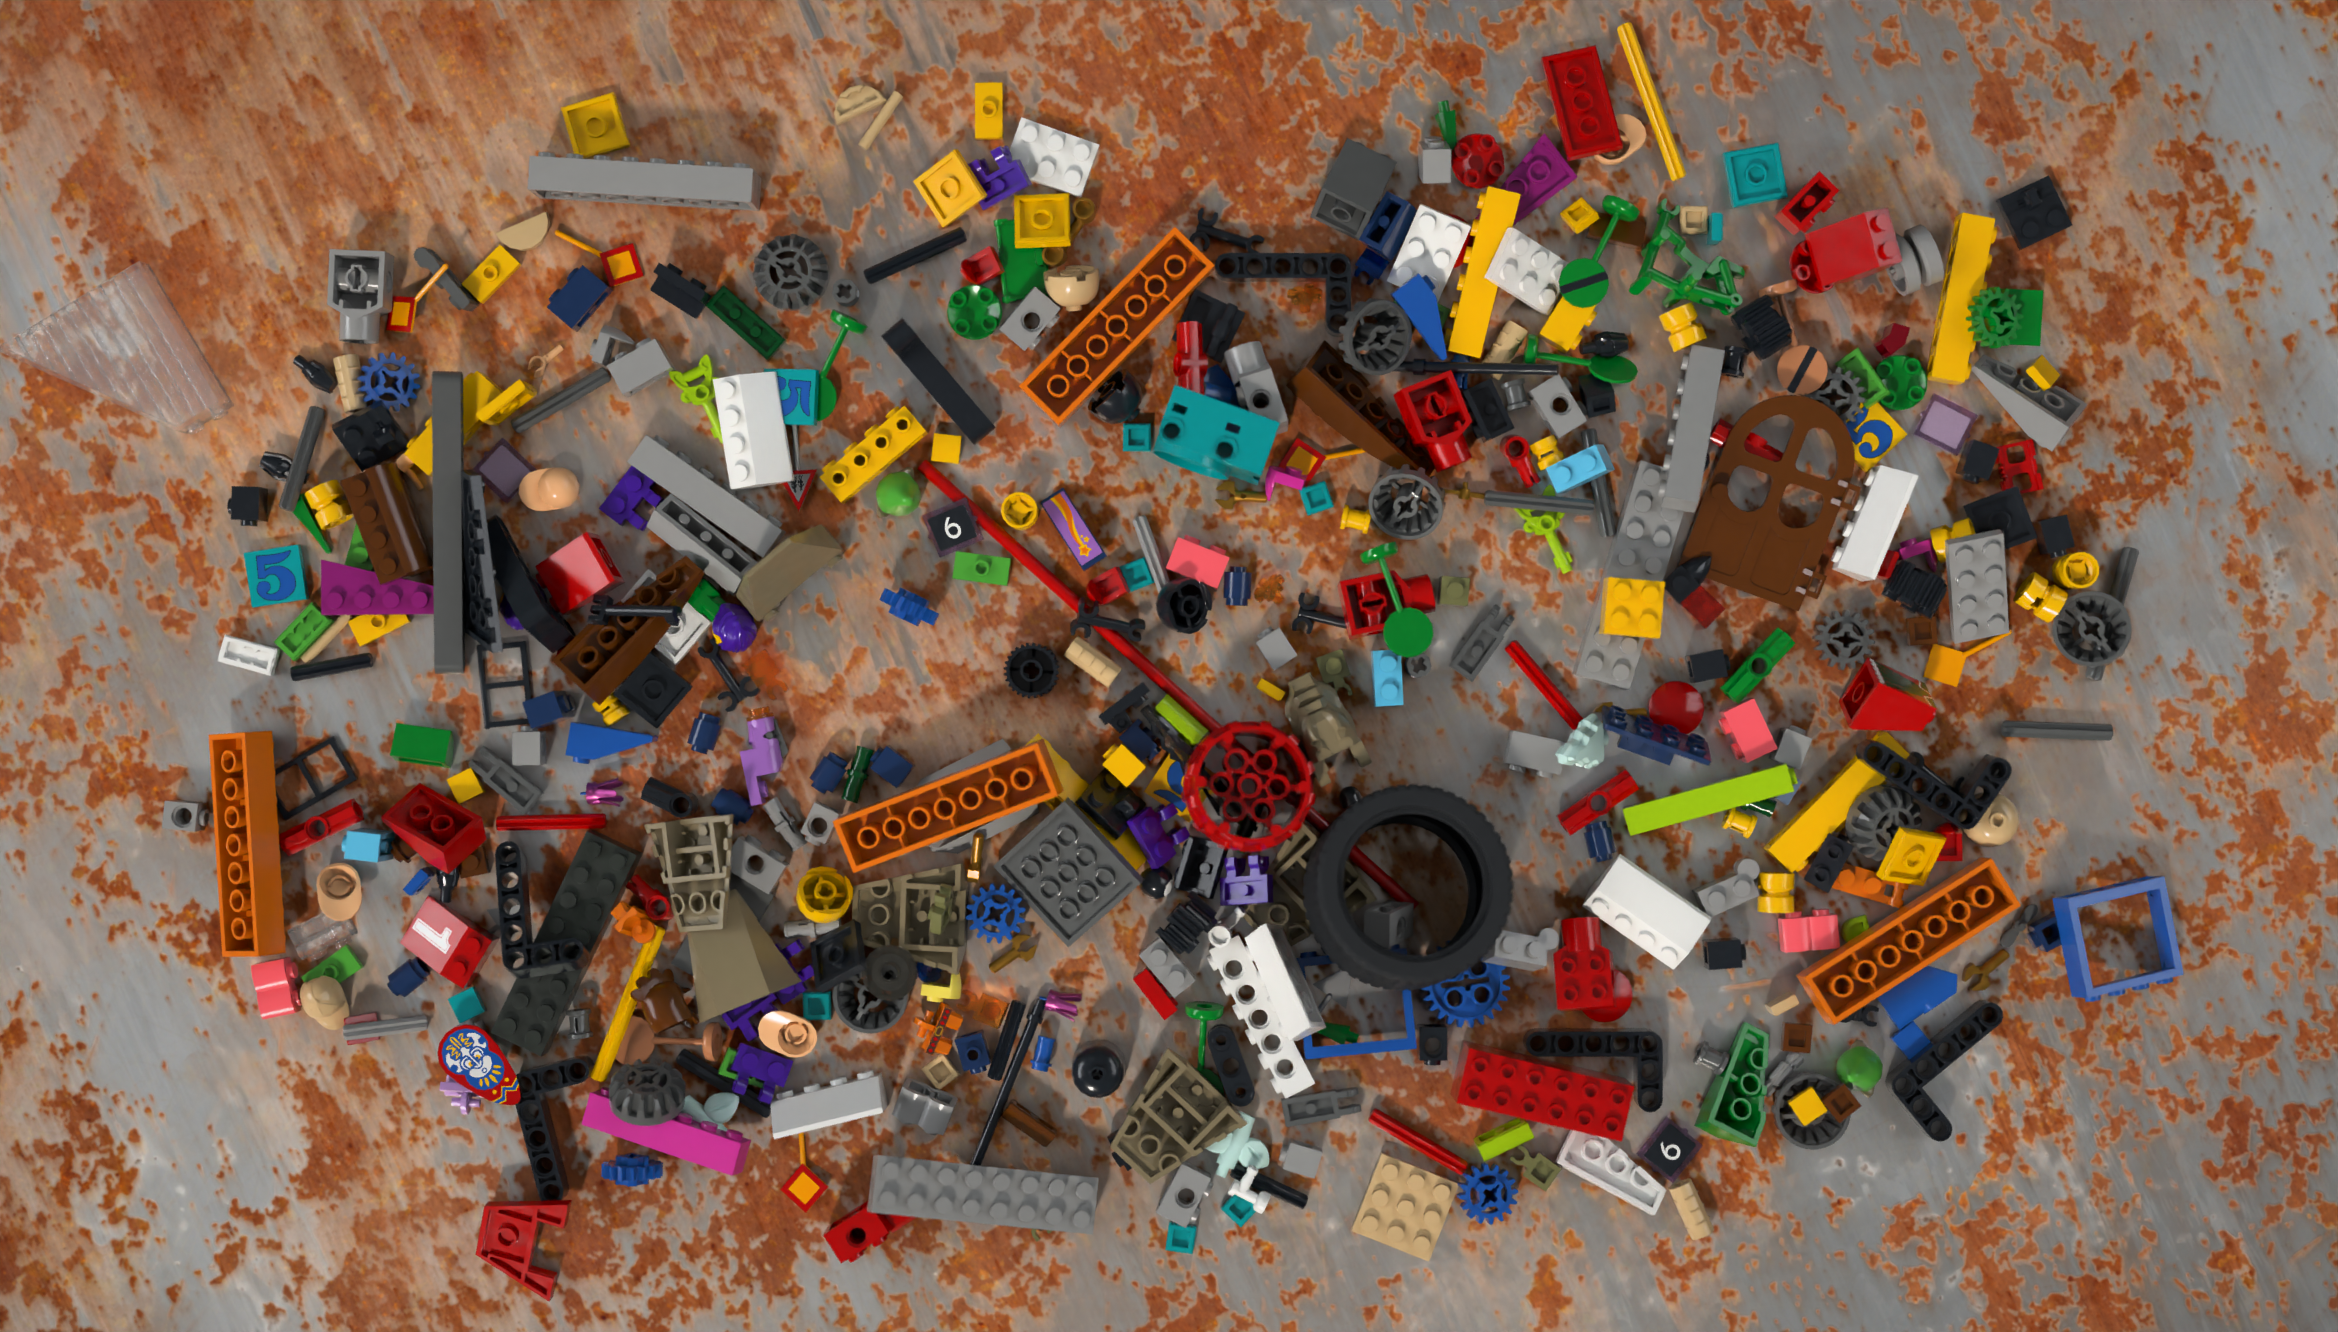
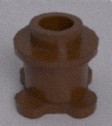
M401 838L391 842L393 848L390 849V852L394 858L400 863L402 861L410 863L411 857L417 852Z

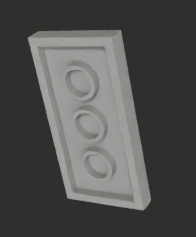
M1997 529L1945 540L1952 641L1957 644L2009 633L2004 533Z

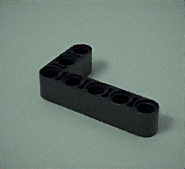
M1224 253L1217 258L1215 274L1220 280L1225 282H1325V329L1331 336L1339 337L1344 335L1331 326L1330 320L1335 316H1340L1344 319L1346 326L1348 320L1344 316L1347 311H1351V263L1346 255L1341 253ZM1224 261H1230L1234 264L1235 270L1230 274H1224L1219 269L1220 264ZM1258 261L1263 269L1258 274H1252L1247 269L1248 263ZM1279 261H1285L1289 264L1290 271L1286 274H1280L1275 270V264ZM1307 261H1313L1316 263L1318 270L1314 274H1307L1303 270L1302 265ZM1334 261L1342 262L1345 265V272L1342 274L1333 273L1330 268L1331 263ZM1333 289H1341L1345 293V299L1341 302H1336L1332 300L1330 292Z
M903 318L881 336L974 445L996 428Z
M495 514L487 519L492 565L495 567L496 579L524 629L550 652L555 653L569 644L576 637V634L570 624L545 601L509 530L501 518Z
M1866 739L1861 741L1856 748V756L1860 762L1911 795L1949 823L1963 829H1971L1978 824L2009 779L2012 771L2011 765L2007 760L1994 755L1985 756L1980 760L1960 791L1955 794L1882 743ZM1875 746L1877 755L1874 759L1869 760L1867 758V751L1870 747ZM1894 762H1898L1900 770L1896 775L1892 776L1890 774V766ZM1998 762L1999 771L1996 775L1992 776L1990 768L1994 763ZM1920 777L1922 779V787L1914 791L1912 787L1913 782L1916 778ZM1982 785L1984 789L1983 795L1976 799L1974 791L1978 786ZM1940 793H1944L1945 801L1941 806L1937 807L1935 799ZM1966 808L1968 816L1964 821L1959 822L1958 814L1962 809Z
M512 841L501 843L495 851L503 965L518 979L584 968L590 960V954L580 940L576 938L533 944L527 859L516 843ZM516 853L512 861L506 862L509 854ZM518 879L514 887L507 888L511 880ZM520 905L517 913L509 914L513 906ZM519 931L522 932L518 940L511 941L513 934ZM580 949V953L576 958L569 959L570 952ZM552 954L550 961L541 963L544 955ZM524 958V962L520 967L513 968V964L517 959Z
M1987 1000L1975 1002L1930 1039L1931 1043L1910 1060H1904L1886 1077L1885 1084L1888 1091L1920 1130L1935 1141L1947 1140L1952 1134V1125L1922 1087L2002 1022L2003 1011L1995 1003ZM1990 1007L1992 1015L1988 1020L1984 1021L1982 1011ZM1969 1024L1971 1032L1968 1037L1962 1038L1960 1035L1961 1028ZM1944 1042H1948V1053L1940 1056L1939 1046ZM1922 1060H1927V1070L1919 1073L1917 1071L1918 1063ZM1905 1077L1906 1087L1897 1091L1896 1081L1899 1078ZM1923 1099V1109L1915 1112L1913 1110L1915 1101ZM1940 1120L1942 1124L1941 1130L1932 1134V1124Z
M1534 1028L1525 1033L1523 1037L1524 1047L1529 1053L1538 1057H1633V1097L1635 1103L1642 1110L1650 1113L1657 1111L1661 1107L1663 1101V1043L1660 1036L1651 1029ZM1534 1036H1542L1544 1039L1542 1047L1532 1049L1530 1047L1531 1039ZM1562 1036H1570L1571 1045L1567 1049H1560L1558 1047V1040ZM1590 1036H1598L1599 1044L1594 1049H1587L1586 1040ZM1618 1036H1625L1627 1040L1625 1047L1622 1049L1614 1048V1040ZM1646 1036L1654 1037V1045L1650 1049H1643L1641 1045L1643 1038ZM1649 1063L1653 1064L1654 1073L1649 1077H1643L1641 1072L1643 1066ZM1648 1091L1653 1092V1102L1648 1105L1642 1104L1643 1094Z
M585 1055L529 1068L516 1075L521 1093V1099L516 1104V1109L541 1201L563 1200L569 1192V1183L545 1092L579 1084L590 1078L595 1064L590 1057ZM579 1062L585 1066L586 1073L584 1076L575 1073V1063ZM552 1069L558 1073L559 1080L557 1083H553L548 1079V1070ZM525 1076L531 1080L532 1087L530 1090L522 1087V1077ZM530 1103L538 1107V1116L534 1117L529 1114L528 1105ZM536 1130L542 1131L545 1134V1143L536 1141L534 1135ZM543 1157H547L552 1161V1170H547L542 1166L541 1160ZM549 1184H554L559 1188V1197H554L549 1193Z

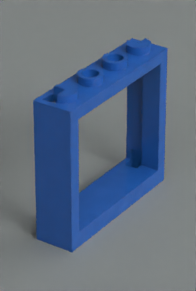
M2145 876L2052 898L2072 997L2085 998V1002L2101 1000V995L2108 993V996L2122 995L2126 993L2125 989L2132 988V990L2147 989L2150 987L2149 983L2173 982V977L2184 975L2165 876ZM2147 892L2162 969L2093 986L2077 908Z
M1395 944L1389 949L1392 952L1407 955V949H1400V944ZM1316 951L1300 953L1301 958H1296L1305 980V967L1336 964L1329 959L1328 955L1317 956ZM1406 989L1402 991L1406 1038L1313 1047L1312 1035L1303 1038L1305 1060L1417 1049L1411 990Z

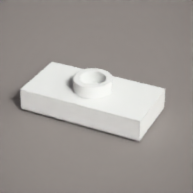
M224 635L218 662L274 676L281 649Z

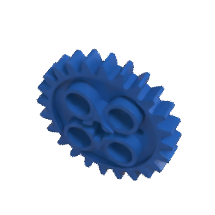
M1440 946L1436 947L1437 952L1442 949ZM1480 959L1483 968L1479 974H1473L1471 968L1457 976L1425 988H1420L1421 990H1428V994L1422 999L1423 1001L1431 1000L1433 1003L1429 1006L1428 1010L1438 1009L1436 1018L1441 1019L1446 1015V1024L1451 1025L1454 1019H1456L1457 1027L1462 1028L1464 1020H1466L1470 1028L1474 1026V1019L1480 1025H1483V1016L1493 1019L1494 1016L1491 1010L1501 1011L1502 1008L1498 1001H1507V998L1502 995V991L1510 990V987L1503 985V981L1509 979L1510 976L1502 975L1501 972L1507 966L1485 963ZM1464 977L1466 979L1489 978V981L1486 983L1466 985V990L1464 986L1441 987V984L1444 982L1462 981ZM1478 987H1483L1486 991V998L1483 1002H1478L1474 997V992ZM1452 990L1459 994V1001L1454 1006H1451L1447 1001V995Z

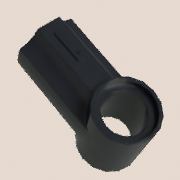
M654 777L649 778L641 792L640 799L660 807L678 818L692 816L699 807L698 798L693 793L684 792ZM682 797L689 802V808L686 812H682L678 806V802Z

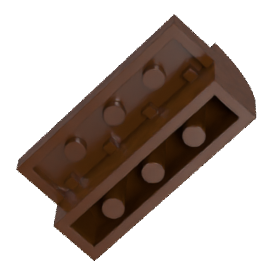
M397 463L374 466L365 469V472L341 480L380 585H385L406 576L414 577L433 570V552L402 471L398 468Z

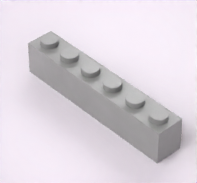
M1692 344L1689 354H1683L1680 370H1685L1684 379L1679 378L1676 395L1681 396L1680 404H1674L1672 420L1676 421L1675 429H1670L1667 445L1672 446L1670 455H1665L1662 469L1667 471L1666 480L1661 479L1658 496L1663 497L1661 507L1692 513L1696 511L1725 350Z
M646 435L627 461L629 464L761 557L765 558L774 550L786 533L780 528L783 524L770 514L766 518L758 513L760 509L758 505L747 498L744 502L735 496L738 491L732 490L725 482L722 486L714 482L713 478L715 475L702 466L699 470L690 465L692 459L681 451L675 454L667 449L670 444L660 436L656 435L652 438Z

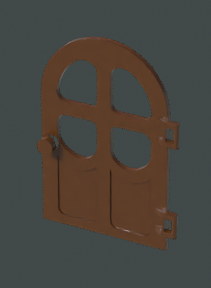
M1797 395L1772 397L1748 409L1730 430L1713 475L1708 482V488L1704 492V498L1677 568L1693 558L1711 556V566L1706 576L1707 579L1796 611L1800 610L1805 595L1818 599L1827 576L1815 572L1840 507L1853 511L1862 487L1850 483L1855 463L1854 447L1850 433L1841 418L1821 402ZM1775 415H1786L1793 421V430L1779 461H1771L1745 450V439L1761 422ZM1813 428L1824 429L1830 435L1835 447L1836 471L1833 477L1828 480L1799 471L1795 465L1806 435ZM1740 465L1766 473L1772 478V483L1764 503L1752 511L1739 509L1728 496V482L1733 470ZM1789 484H1796L1820 493L1823 497V504L1817 518L1807 526L1792 528L1784 525L1779 519L1778 507L1785 488ZM1849 489L1855 491L1850 504L1844 502ZM1813 578L1820 579L1815 592L1809 590Z

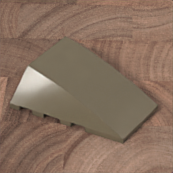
M733 814L644 824L647 834L651 833L654 856L655 858L659 857L663 872L660 873L663 884H668L671 893L668 899L679 932L726 928L731 885Z
M1305 821L1302 823V828L1285 841L1265 873L1273 875L1274 903L1250 904L1243 907L1246 911L1243 918L1255 930L1265 923L1282 925L1290 946L1310 937L1314 933L1311 932L1309 920L1306 919L1303 878L1306 874L1305 868L1309 861L1310 853L1315 849L1314 845L1319 840L1321 833ZM1347 860L1343 876V889L1350 914H1352L1359 908L1376 901L1377 898L1361 873Z
M963 863L854 885L852 920L855 919L861 923L863 944L958 975L967 946L968 920L966 919L968 908L966 907L969 904V887ZM943 883L952 886V911L950 920L941 935L930 932L931 920L928 919V913L931 905L935 904V893L940 892V885Z
M737 889L730 891L726 928L687 932L699 1023L802 982L798 974H795L788 964V960L783 953H780L770 935L760 925L757 917Z
M1167 1047L1110 1147L1151 1184L1181 1166L1187 1159L1197 1156L1208 1146L1223 1140L1229 1133L1244 1127L1248 1123L1220 1090L1188 1060Z

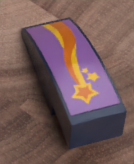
M1061 488L1040 502L1084 572L1107 557L1064 488Z

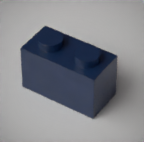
M1387 191L1359 240L1370 250L1392 261L1407 236L1417 209L1408 201Z
M583 265L580 269L578 267L575 268L568 275V283L562 290L559 288L550 296V304L547 306L550 311L576 332L581 329L613 291Z
M552 691L522 702L531 729L545 728L575 717L573 710H576L574 700L570 694H566V691Z

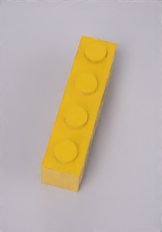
M479 371L471 372L463 380L464 445L484 423L478 418L476 413L504 392L484 373ZM431 416L425 423L426 429L421 435H415L406 446L408 449L404 455L428 476L433 477Z

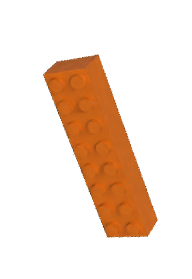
M1174 227L1019 385L1020 389L1061 428L1214 271L1215 265Z
M272 731L209 735L222 957H260L286 953Z
M1040 739L844 814L835 819L833 824L851 869L855 873L1056 797L1064 789L1044 739Z
M1980 857L1848 941L1840 948H1837L1804 969L1796 976L1826 1023L1835 1025L2014 911L2021 904L1992 858Z

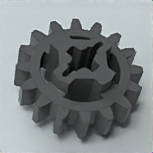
M1837 367L1835 374L1828 368V374L1822 386L1810 394H1805V396L1823 402L1841 418L1845 425L1847 424V419L1856 422L1854 414L1856 412L1863 414L1864 412L1859 407L1860 403H1867V399L1861 397V394L1865 393L1867 389L1865 387H1858L1862 379L1857 377L1852 380L1854 372L1850 370L1843 375V368ZM1830 381V386L1822 391L1821 388ZM1845 381L1852 387L1854 394L1847 392ZM1837 393L1847 399L1834 402L1826 398V396L1831 397V395L1834 396ZM1852 405L1847 412L1842 414V410L1845 407Z
M1843 610L1842 616H1840L1838 611H1833L1832 619L1828 616L1822 617L1825 623L1824 626H1815L1820 631V634L1812 636V639L1819 641V645H1816L1813 649L1822 651L1819 660L1828 658L1827 666L1833 667L1837 663L1838 670H1844L1846 663L1850 669L1856 668L1855 661L1863 664L1865 662L1863 655L1872 654V651L1868 649V645L1875 644V641L1869 639L1868 636L1874 633V630H1866L1865 628L1869 621L1867 619L1859 621L1860 613L1858 612L1850 617L1849 610ZM1839 622V624H1837V629L1831 634H1829V629L1834 624ZM1853 625L1858 629L1860 636L1853 630ZM1844 636L1849 638V640H1854V642L1843 644L1839 640H1833V638ZM1827 644H1830L1835 650L1834 655L1828 649ZM1856 646H1860L1858 651L1853 656L1849 657L1851 654V650L1854 649Z

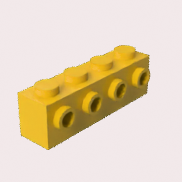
M905 405L901 409L898 406L893 408L885 416L888 420L881 426L873 425L865 432L866 438L859 444L854 442L843 451L845 454L843 458L838 462L832 460L822 469L824 474L820 478L841 503L845 504L928 434Z

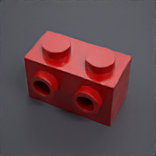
M1819 171L1774 217L1793 236L1799 231L1805 233L1816 222L1813 217L1819 211L1824 214L1836 202L1833 197L1840 190Z

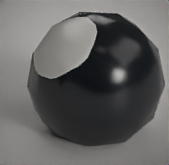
M1162 865L1158 869H1151L1150 867L1141 872L1144 880L1139 886L1145 896L1151 899H1160L1171 892L1173 876L1168 868Z

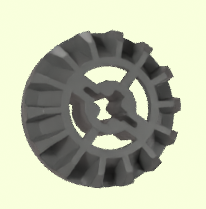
M796 234L774 237V240L768 244L765 243L761 247V252L754 259L753 279L757 290L766 301L776 308L786 311L806 309L815 304L826 291L830 274L827 259L819 247L808 238L800 237ZM782 252H796L794 258H784L781 260L776 257ZM800 256H803L807 262L808 275H805L803 267L797 262ZM780 265L789 269L794 267V270L801 279L797 276H788ZM770 266L776 269V273L780 278L777 285L770 276ZM784 283L789 286H796L801 284L799 287L794 289L781 288Z
M1368 298L1366 302L1359 301L1354 305V311H1347L1344 316L1348 320L1346 326H1340L1339 332L1344 334V337L1338 343L1339 349L1345 351L1343 354L1344 361L1351 364L1354 370L1370 375H1384L1395 370L1406 358L1412 340L1411 324L1405 311L1394 302L1376 298ZM1372 316L1378 322L1375 324L1364 322L1363 317ZM1358 321L1359 326L1357 327L1355 331V336L1353 337V331ZM1362 350L1370 351V353L1361 354L1359 352Z
M1403 464L1402 468L1398 470L1395 467H1390L1384 475H1379L1369 496V512L1375 524L1388 535L1404 540L1419 539L1429 535L1439 525L1446 506L1444 502L1445 491L1444 488L1438 487V479L1435 476L1429 478L1425 475L1424 468L1420 467L1418 471L1410 470V465ZM1406 478L1415 480L1413 483H1405L1403 485L1397 482ZM1392 486L1398 489L1395 501L1391 495ZM1424 486L1429 494L1428 502L1422 500Z
M2087 591L2076 594L2066 600L2064 606L2053 620L2052 630L2056 646L2063 656L2076 665L2095 668L2103 665L2107 666L2125 653L2131 641L2132 625L2130 616L2120 601L2103 592ZM2087 613H2099L2107 617V619L2102 621L2095 616L2088 617ZM2083 620H2086L2093 627L2100 626L2097 628V631L2102 641L2093 634L2086 635L2088 630ZM2078 621L2080 623L2079 633L2081 638L2075 641L2073 638V626ZM2111 622L2113 636L2108 643V640L2105 638V625ZM2085 641L2089 644H2097L2100 649L2090 651L2083 649L2079 644Z
M1884 784L1871 787L1859 795L1851 805L1846 818V835L1849 838L1850 844L1867 858L1882 862L1899 827L1915 829L1922 826V819L1918 816L1920 815L1921 808L1914 802V798L1896 786ZM1899 811L1903 812L1907 816V824H1904L1903 821L1898 818Z
M865 957L866 970L834 986L833 1004L839 1018L851 1029L862 1033H879L895 1025L905 1013L910 996L907 986L908 982L906 981L901 988L892 991L891 1000L885 997V990L877 986L875 995L878 999L874 998L865 1006L868 1000V993L865 990L870 991L876 986V983L873 980L862 985L858 981L863 976L872 974L873 964L878 959ZM890 962L882 965L880 975L884 981L895 982L900 977L901 972L898 966ZM855 986L860 989L858 992L860 1005L856 1003L854 998ZM882 1001L888 1004L885 1009L879 1012H868L870 1008L877 1007Z
M651 1058L650 1064H642L641 1059H638L634 1062L633 1067L627 1063L611 1077L609 1106L619 1119L627 1123L639 1126L659 1125L672 1120L682 1111L685 1105L686 1083L682 1079V1074L677 1069H672V1066L664 1061L659 1066L653 1058ZM635 1080V1083L628 1084L629 1081Z
M1801 1072L1793 1078H1787L1780 1090H1776L1774 1105L1771 1106V1111L1774 1114V1124L1783 1137L1798 1147L1811 1150L1822 1149L1838 1141L1849 1125L1850 1116L1838 1123L1832 1114L1827 1111L1808 1124L1809 1127H1802L1791 1119L1799 1120L1792 1108L1789 1107L1787 1101L1797 1092H1802L1810 1086L1824 1097L1839 1084L1829 1077L1816 1072Z

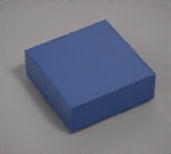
M429 867L421 868L403 890L409 896L419 894L435 876V873Z
M1914 1021L1890 1036L1891 1040L1909 1060L1931 1043Z

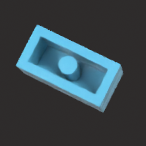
M1595 444L1547 467L1546 470L1556 492L1567 493L1615 470L1604 444Z
M1391 650L1371 651L1374 706L1404 705L1401 656L1396 655Z
M367 828L349 830L342 840V851L345 852L344 859L369 862L393 859V855L390 852V849L393 848L391 842L395 840L396 833L394 831Z

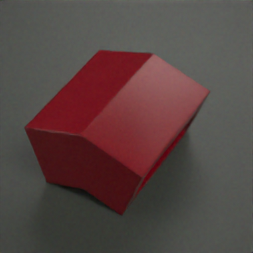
M1896 323L1885 327L1882 338L1873 344L1882 358L1892 355L1906 344L1910 327Z

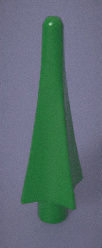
M1446 100L1438 102L1439 113L1435 115L1443 139L1448 143L1452 153L1457 143L1456 110L1450 111L1449 101Z
M300 493L296 508L292 513L310 531L324 551L330 554L332 549L315 519L305 493Z
M1324 1022L1326 1028L1317 1031L1339 1044H1345V1042L1357 1043L1359 1034L1349 1031L1350 1026Z

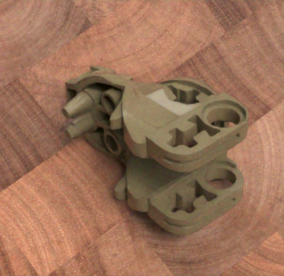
M1310 672L1288 682L1289 695L1285 703V716L1290 722L1293 734L1299 739L1298 745L1308 762H1313L1315 767L1313 773L1321 787L1332 783L1327 773L1329 769L1324 759L1344 749L1350 748L1361 768L1372 763L1362 740L1357 737L1352 716L1340 701L1334 688L1327 683L1317 681Z

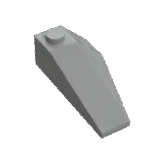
M1983 355L1971 369L2024 432L2034 439L2039 446L2053 451L2087 406L2086 403L2058 386H2055L2053 390L2048 388L2043 391L2031 377H2022L2017 374L2014 367L1986 355Z

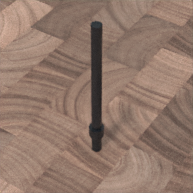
M1414 358L1413 361H1403L1392 372H1413V375H1426V373H1444L1452 370V373L1558 375L1559 366L1558 364L1429 362L1426 359Z

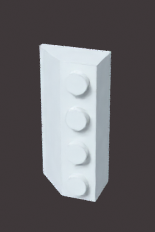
M777 372L739 374L713 379L730 488L732 490H748L794 481Z
M1882 465L1876 466L1873 470L1870 469L1867 472L1863 482L1866 488L1863 495L1858 497L1852 521L1848 520L1843 528L1842 536H1845L1841 547L1837 546L1833 552L1831 561L1834 564L1831 569L1861 582L1876 579L1918 479L1917 475Z
M1621 854L1592 884L1582 905L1673 970L1690 953L1712 917Z
M1268 923L1261 925L1245 938L1247 943L1245 950L1249 959L1255 961L1258 968L1256 972L1258 981L1268 991V1004L1271 1010L1278 1014L1281 1021L1278 1025L1284 1038H1288L1289 1041H1298L1326 1028L1282 925Z
M873 1070L858 1073V1078L847 1081L846 1076L830 1080L831 1085L820 1087L819 1083L804 1086L803 1092L793 1094L791 1089L776 1093L777 1098H774L770 1104L774 1139L883 1113L889 1103L882 1074H874Z

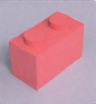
M1185 535L1184 539L1178 537L1166 569L1217 589L1230 558L1225 556L1226 550L1213 545L1210 546V549L1199 546L1200 540Z
M1748 698L1719 712L1721 719L1718 720L1719 725L1725 735H1730L1733 741L1730 747L1737 760L1741 759L1742 762L1749 763L1778 749L1754 698Z

